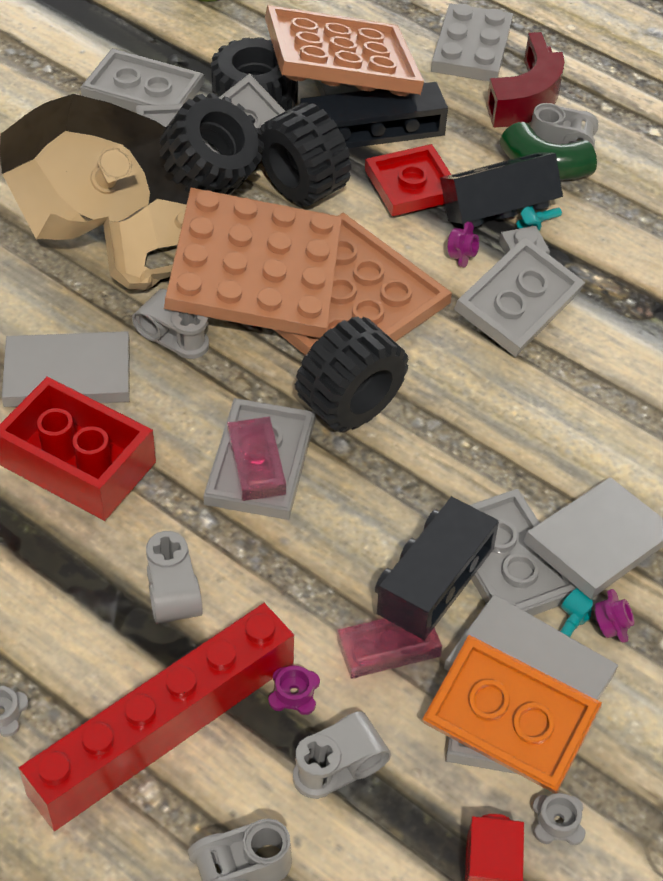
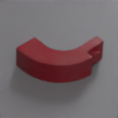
M542 32L528 33L524 58L528 70L527 73L512 77L490 78L486 107L493 128L509 127L517 122L529 123L532 120L533 112L537 105L542 103L555 104L557 102L565 64L563 52H552L551 46L546 45Z

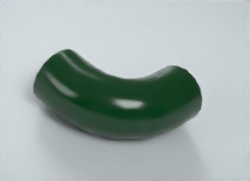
M525 122L512 124L501 135L500 146L510 160L538 152L556 153L560 181L591 176L597 169L595 149L588 140L569 144L550 143L541 139L530 125Z

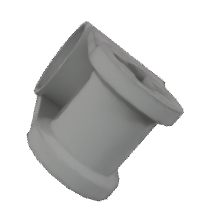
M542 103L535 107L530 127L541 139L550 143L569 144L577 142V139L588 140L595 148L593 136L598 131L599 122L596 116L590 112L559 107L552 103ZM582 121H585L584 130H581Z
M159 289L132 315L134 327L144 338L155 341L177 353L180 357L186 359L199 358L206 354L209 349V338L205 334L208 317L164 309L166 289Z
M161 531L154 534L146 544V556L148 561L147 576L150 600L155 623L159 624L202 616L199 584L193 572L185 539L179 533L173 531Z
M362 711L355 712L342 718L336 724L307 736L300 741L296 748V766L293 770V783L300 794L313 799L323 798L358 779L366 778L379 771L390 760L391 752L367 715Z
M269 818L258 820L225 833L206 836L193 843L188 849L189 859L192 863L197 864L202 881H281L290 872L292 866L289 832L282 823ZM266 845H273L280 849L279 853L271 858H262L255 854L259 848ZM215 864L219 865L221 874L217 873Z

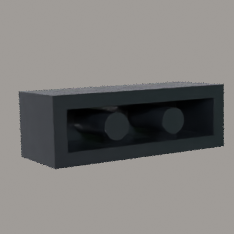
M538 152L440 177L448 221L461 223L462 228H464L466 222H472L473 227L484 224V218L493 215L496 216V219L518 215L517 209L527 206L534 208V210L544 209L551 206L550 200L563 197L556 153Z
M452 496L440 511L434 509L427 518L421 535L417 539H409L405 544L399 562L393 569L386 568L380 575L375 586V593L378 594L377 615L425 641L494 550L499 520Z

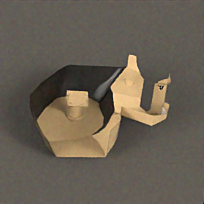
M71 94L38 106L2 132L0 136L2 175L35 238L52 240L75 239L104 225L109 272L113 279L128 289L146 290L158 283L160 279L170 277L173 265L155 269L145 267L148 252L161 247L178 245L189 192L185 191L186 186L181 182L177 185L172 180L174 177L173 173L167 172L163 166L166 159L160 157L159 150L163 147L160 144V138L166 127L153 119L112 103Z

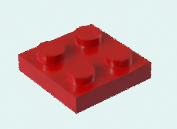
M433 144L365 159V171L391 216L445 204L440 177L452 174Z

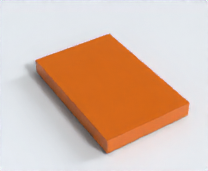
M468 635L422 720L429 727L555 794L558 793L601 709L602 702Z

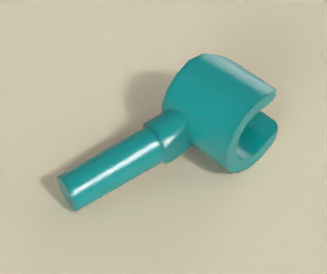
M525 207L521 212L523 219L518 220L516 224L518 229L536 226L540 231L542 227L541 222L561 216L562 211L558 207L543 212H535L534 208Z
M578 588L566 597L561 606L570 617L566 620L560 632L571 637L579 624L583 625L589 621L592 613L593 600Z

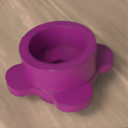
M466 222L464 229L454 228L448 238L447 248L449 257L459 259L460 267H466L469 258L475 257L478 253L479 237L477 234H473L472 222Z
M610 589L607 591L608 599L595 604L596 618L606 638L618 636L619 640L625 643L628 642V629L634 626L633 612L626 599L619 600L616 591Z
M296 665L277 669L273 674L275 689L268 698L270 707L275 711H282L285 708L293 709L302 715L312 713L316 708V701L313 699L314 690L320 685L319 676L313 671H308L306 668ZM296 688L299 692L292 694L290 689Z

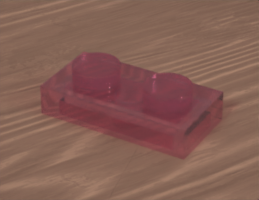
M270 416L227 422L228 437L242 501L286 495V481Z
M385 618L337 630V642L351 679L441 657L442 644L435 627L425 641Z

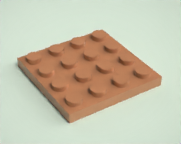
M267 5L265 20L281 75H285L294 81H304L307 78L320 80L329 86H339L342 83L355 85V87L364 91H374L377 88L389 90L391 93L399 96H407L409 93L421 95L424 80L398 25Z
M190 188L166 292L164 309L321 338L326 332L342 217Z
M344 212L338 215L342 219L326 332L344 320L348 321L352 317H359L360 319L366 317L396 342L451 303V291ZM275 330L304 355L308 354L313 344L320 339Z

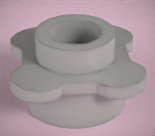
M0 686V709L5 710L4 713L0 714V734L3 737L12 736L19 730L17 721L21 712L28 707V699L24 693H15L6 686Z
M555 793L550 796L540 795L534 800L533 810L538 814V825L535 828L534 834L538 841L543 844H550L553 840L567 841L571 845H578L584 840L586 832L580 825L583 804L578 798L564 793ZM560 816L564 822L557 823L554 818Z

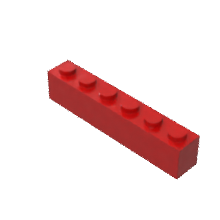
M264 602L18 767L26 795L55 832L273 679V674L277 669L292 666L294 664V633Z

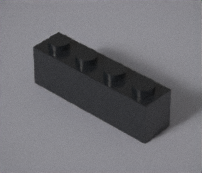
M437 82L424 83L421 95L409 93L407 96H399L391 93L389 90L375 89L374 91H356L300 98V104L307 102L310 105L313 103L320 110L323 109L328 113L330 119L334 120L339 131L343 134L348 148L445 136L448 106Z

